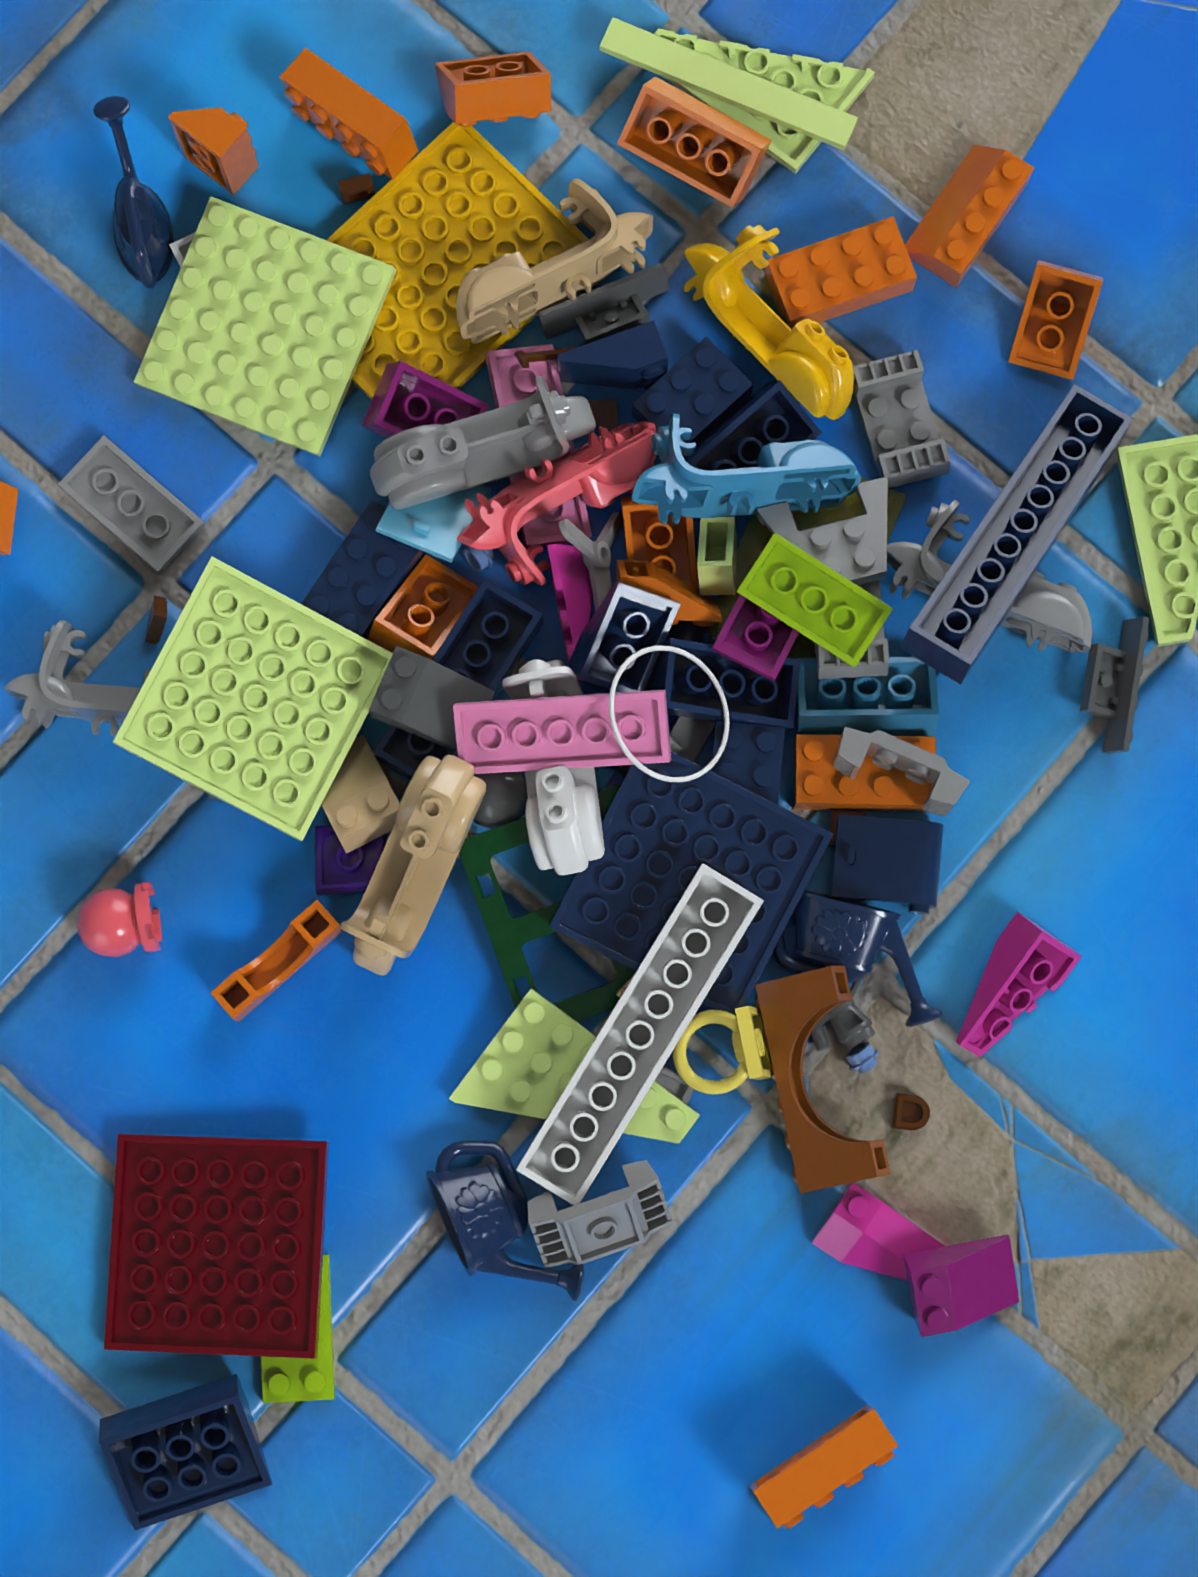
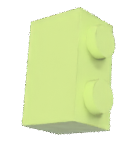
M735 517L701 518L697 562L700 596L735 595L738 547Z

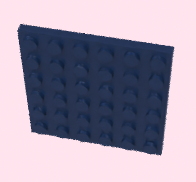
M671 751L670 762L642 764L658 774L669 777L689 776L704 768ZM630 765L601 822L605 847L604 855L600 859L589 861L586 870L575 873L549 927L637 971L703 863L764 900L702 1004L714 1010L726 1011L736 1016L735 1008L744 1007L833 833L710 770L694 780L676 783L656 779L644 773L635 765Z

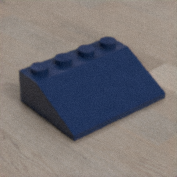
M237 1374L100 1419L99 1443L134 1530L272 1485V1479L251 1410Z

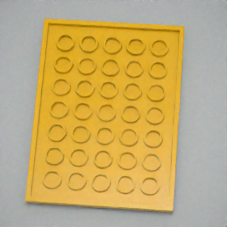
M453 121L410 161L394 180L391 179L326 240L392 265L397 269L352 379L371 400L386 365L402 361L459 390L486 364L485 355L488 351L501 350L538 315L536 314L520 322L517 331L513 327L508 328L509 335L499 332L475 344L471 342L470 338L463 339L457 325L456 300L461 282L469 271L475 268H483L495 262L500 256L520 252L529 268H532L589 240L575 225H569L568 218L472 126H460Z

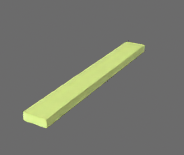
M612 17L599 46V51L843 151H845L858 121V117L614 17Z

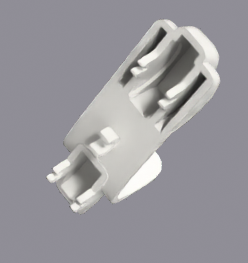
M540 659L530 660L519 669V674L502 680L503 689L510 696L511 700L583 695L575 673L571 668L566 667L561 660L547 662ZM556 766L542 770L525 771L528 796L526 802V825L532 854L537 867L541 870L554 868L558 875H568L586 870L589 861L600 859L605 851L595 767L567 768L566 766Z

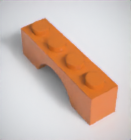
M316 900L290 922L284 933L269 948L247 965L234 971L210 993L231 1018L239 1023L344 930L339 928V923Z

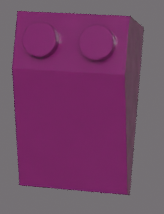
M402 361L386 365L361 426L385 438H389L410 428L430 424L444 425L486 412L489 405Z
M740 594L712 650L775 681L799 632Z
M1008 1234L903 1254L913 1317L921 1337L957 1331L1019 1302L1011 1242Z

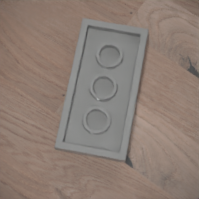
M104 435L58 484L60 489L159 575L205 526L203 520Z

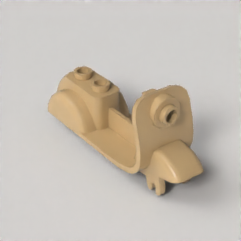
M573 179L569 183V197L561 200L559 209L561 212L567 209L572 211V214L568 215L569 225H576L581 222L595 236L532 268H529L520 252L504 254L497 258L495 262L483 268H475L469 271L461 282L456 300L457 325L463 339L470 338L471 342L475 344L499 332L509 335L508 328L513 327L517 331L520 322L538 314L540 311L555 306L567 299L576 300V295L584 291L590 293L592 287L609 277L620 266L631 274L634 273V264L632 262H637L638 266L642 269L645 268V258L635 248L638 247L640 250L645 251V240L653 231V215L643 212H627L615 215L610 205L600 196L596 189H592L580 179Z
M446 755L442 760L433 756H427L420 763L402 797L396 815V822L362 900L352 917L347 921H342L339 927L355 936L353 942L355 945L353 961L377 975H386L391 970L397 956L400 958L409 957L419 943L486 793V783L474 776L475 769L469 762L454 755Z

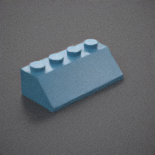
M889 657L887 676L818 679L816 658H796L801 660L796 700L797 734L841 735L844 728L848 727L866 733L880 730L892 736L935 737L939 719L936 672L934 668L915 657Z

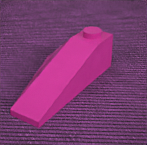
M551 544L547 545L548 560L569 663L580 634L591 619L593 592L589 569L584 564L582 552L573 545ZM578 679V681H579V683H580V686H581V685H582V680H581V679Z
M1017 912L995 943L956 1043L981 1057L1012 1029V1021L1024 1011L1029 1014L1037 1007L1035 1001L1048 989L1054 992L1060 987L1082 956L1038 924Z
M849 1183L811 1242L840 1263L906 1281L908 1280L903 1254L945 1247L938 1240L855 1183Z

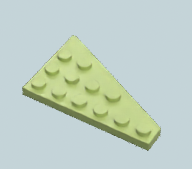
M659 28L654 33L844 112L850 108L874 78L875 74L870 68H867L865 71L844 67L843 63L833 61L827 63L807 56L796 54L786 56L770 53V49H752L747 45L720 40V43L697 39L696 35H678L674 31ZM665 78L690 96L771 139L772 141L766 153L794 174L799 171L821 143L819 140Z

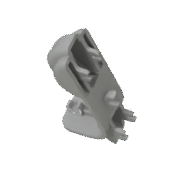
M543 376L536 378L539 390L534 395L521 401L448 424L423 425L397 433L381 442L374 449L375 463L370 469V476L375 491L380 496H388L393 508L404 509L525 472L526 466H531L533 469L542 466L540 459L543 457L550 462L555 461L568 452L569 447L574 444L573 439L587 435L595 430L596 422L589 402L583 396L565 397V395L560 396L556 390L550 392L546 380Z
M954 500L950 505L941 503L939 509L932 507L925 524L931 530L923 546L905 541L887 545V565L896 570L889 587L890 594L893 595L897 591V587L902 586L904 588L901 594L903 599H906L914 589L929 597L932 595L951 567L950 564L937 557L938 549L947 537L954 541H962L964 534L955 531L953 525L958 522L968 525L970 521L967 515L962 513L956 514L960 506L959 502ZM1035 572L1000 626L1025 635L1028 648L1031 647L1035 640L1040 641L1038 652L1044 650L1047 645L1070 653H1076V651L1088 653L1091 649L1093 635L1092 620L1082 595L1077 593L1078 589L1063 582H1059L1056 585L1046 581L1045 576L1041 573Z
M60 620L57 625H52L51 630L46 631L44 634V654L39 673L21 675L11 680L3 689L8 694L25 700L22 716L34 728L37 726L38 721H42L43 726L48 728L56 715L92 721L91 730L94 735H99L101 724L108 722L111 724L110 734L115 737L119 731L118 723H123L141 688L75 683L64 680L63 673L69 656L71 655L75 658L85 657L84 650L73 649V644L76 639H87V634L81 630H75L69 622ZM151 670L144 671L143 684Z

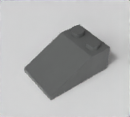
M396 646L369 711L372 718L457 752L453 705L455 703L492 701L495 691L426 657Z

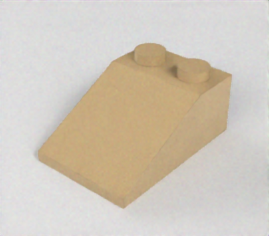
M364 735L355 738L321 804L346 854L392 831L400 805Z

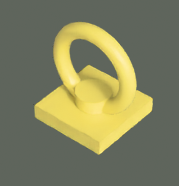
M745 1006L735 1008L736 1016L722 1010H706L694 1015L673 1049L675 1068L681 1079L688 1086L701 1093L715 1095L734 1090L748 1076L749 1079L755 1080L772 1078L769 1048L765 1045L762 1035L764 1028L763 1019L756 1007ZM708 1024H720L733 1031L732 1043L739 1065L730 1076L721 1080H707L698 1076L691 1069L686 1056L687 1044L692 1034L700 1027Z

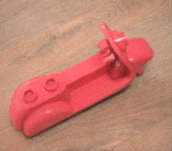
M641 421L636 424L629 422L611 431L600 426L599 434L601 436L597 437L592 431L589 433L588 443L553 462L544 457L541 458L542 468L536 471L533 467L526 466L525 477L505 487L492 499L488 500L484 495L477 493L476 500L478 505L476 507L472 500L466 499L464 503L465 508L474 521L457 536L456 540L476 550L497 548L508 561L505 564V569L513 582L518 581L522 585L534 582L542 586L546 582V578L541 572L547 570L550 564L545 560L535 564L534 558L538 553L544 551L543 547L532 545L526 550L518 539L517 533L520 528L529 521L581 494L585 504L591 507L604 508L614 503V498L619 495L633 492L636 481L642 473L654 466L656 455L652 450V435L656 434L655 424L648 421Z

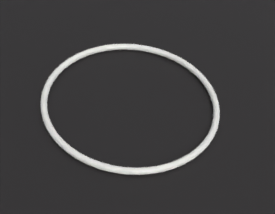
M665 645L651 646L637 651L627 658L618 669L609 693V717L615 738L629 760L644 773L667 782L691 781L707 773L721 757L729 734V711L726 698L718 680L710 669L691 653L680 648ZM671 651L689 658L709 676L721 699L724 712V732L721 745L712 761L702 770L692 775L669 777L648 769L630 753L618 731L614 714V696L618 681L623 671L633 660L648 652Z

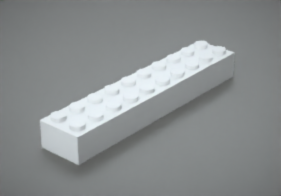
M701 864L516 1169L518 1172L572 1205L579 1204L764 900L707 865Z

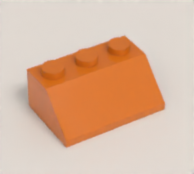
M530 51L435 63V71L445 111L455 124L473 126L477 124V121L504 122L509 117L536 118L540 116V113L551 112V73Z
M221 107L176 111L168 116L183 157L234 196L258 169L259 165L255 155L256 150L252 146V137L247 130L248 124L237 113L232 112L229 114Z

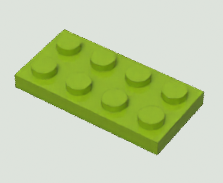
M777 533L773 534L736 591L854 668L893 611L892 607Z
M323 1255L318 1358L261 1356L263 1403L335 1399L330 1255Z

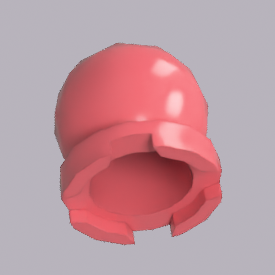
M150 881L136 883L132 895L122 889L106 888L90 895L81 906L77 921V930L84 945L90 951L109 957H120L131 953L139 944L143 945L147 953L160 951L161 946L159 942L162 941V926L159 909L152 910L149 896L155 895L152 883Z

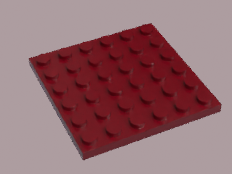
M118 1134L104 1350L318 1358L329 1142Z

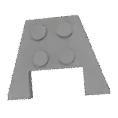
M886 477L862 482L857 485L856 493L864 515L798 531L788 502L757 509L758 520L763 526L766 525L772 534L777 533L854 584L860 585L886 578L888 480Z

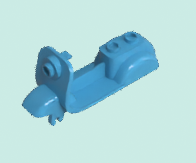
M672 413L668 426H659L657 433L652 435V450L655 455L658 454L660 464L652 466L642 473L636 481L632 500L641 504L658 506V519L663 525L667 524L668 515H671L673 522L678 524L681 516L716 518L757 514V509L783 502H788L790 511L801 510L807 513L808 509H813L814 512H817L819 508L841 505L846 496L852 495L857 491V485L861 482V476L852 460L841 450L821 440L811 439L787 443L773 442L765 445L760 450L757 459L758 467L714 471L697 469L690 466L683 458V456H690L695 452L696 443H685L682 441L690 440L692 430L690 428L679 429L680 414Z

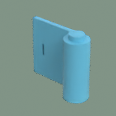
M482 484L404 509H395L389 503L376 527V532L452 563L462 544L456 540L457 536L474 521L465 508V500H472L476 507L478 505L476 500L477 493L484 495L488 500L492 499L494 495L490 494L491 487Z

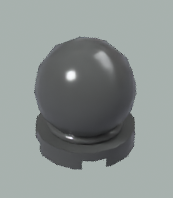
M520 771L474 774L475 777L482 779L486 783V793L473 820L476 824L493 829L521 819L525 815L528 799L526 778Z

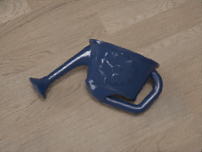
M111 96L97 102L93 108V113L97 118L106 121L109 127L112 128L124 178L119 182L115 193L113 212L114 241L121 262L129 274L142 282L146 288H153L156 282L166 275L171 265L173 251L169 244L174 242L173 228L168 211L160 197L150 187L141 184L138 180L122 125L123 117L130 109V103L124 97Z
M804 890L794 909L796 932L794 953L819 960L824 965L789 956L785 947L784 934L782 933L773 950L774 958L782 968L800 974L828 966H845L848 983H851L871 972L877 955L880 951H883L894 960L911 1002V1011L905 1023L906 1027L928 1023L942 1015L941 1011L932 1008L923 998L896 921L900 919L901 914L843 898H833L830 895Z
M459 1141L445 1147L437 1158L435 1172L433 1170L426 1171V1175L444 1227L468 1275L472 1276L475 1274V1270L556 1284V1286L564 1288L571 1299L576 1301L579 1298L583 1283V1264L574 1265L568 1270L556 1271L514 1261L503 1250L516 1238L519 1239L523 1236L529 1222L527 1205L529 1200L505 1149L496 1142ZM459 1155H490L496 1160L508 1188L505 1187L492 1162H488L486 1165L450 1170V1164Z

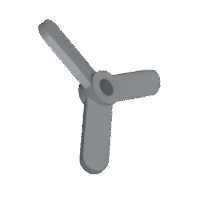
M619 512L612 513L594 542L568 519L559 522L561 533L566 540L582 552L584 564L589 569L595 611H597L612 588L609 571L611 562L610 547L622 526V514Z

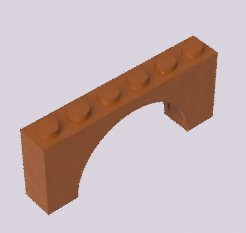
M828 966L755 985L757 992L755 1003L762 1015L764 1024L763 1040L769 1048L772 1061L770 1072L777 1084L779 1093L777 1105L780 1114L784 1117L787 1130L785 1142L787 1148L792 1153L794 1163L792 1170L793 1179L796 1185L799 1186L800 1193L891 1175L883 1139L875 1141L859 1140L848 1137L833 1129L820 1117L813 1107L804 1084L803 1057L812 1030L830 1010L852 1000L845 966Z

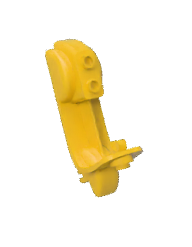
M749 225L739 233L736 238L738 245L731 252L711 243L696 244L687 248L685 256L697 275L685 283L684 291H691L695 287L696 293L693 294V300L697 301L704 297L712 312L732 333V336L737 338L745 346L744 348L749 350L777 380H780L796 401H799L813 416L821 418L825 415L831 420H836L843 416L851 402L854 390L853 364L849 359L847 351L841 346L836 345L825 334L824 328L819 323L810 319H804L796 323L793 329H791L744 280L742 268L749 262L753 261L760 269L770 264L763 257V250L771 257L779 252L778 247L770 242V240L780 234L779 229L776 227L766 231L761 225H757L754 228Z

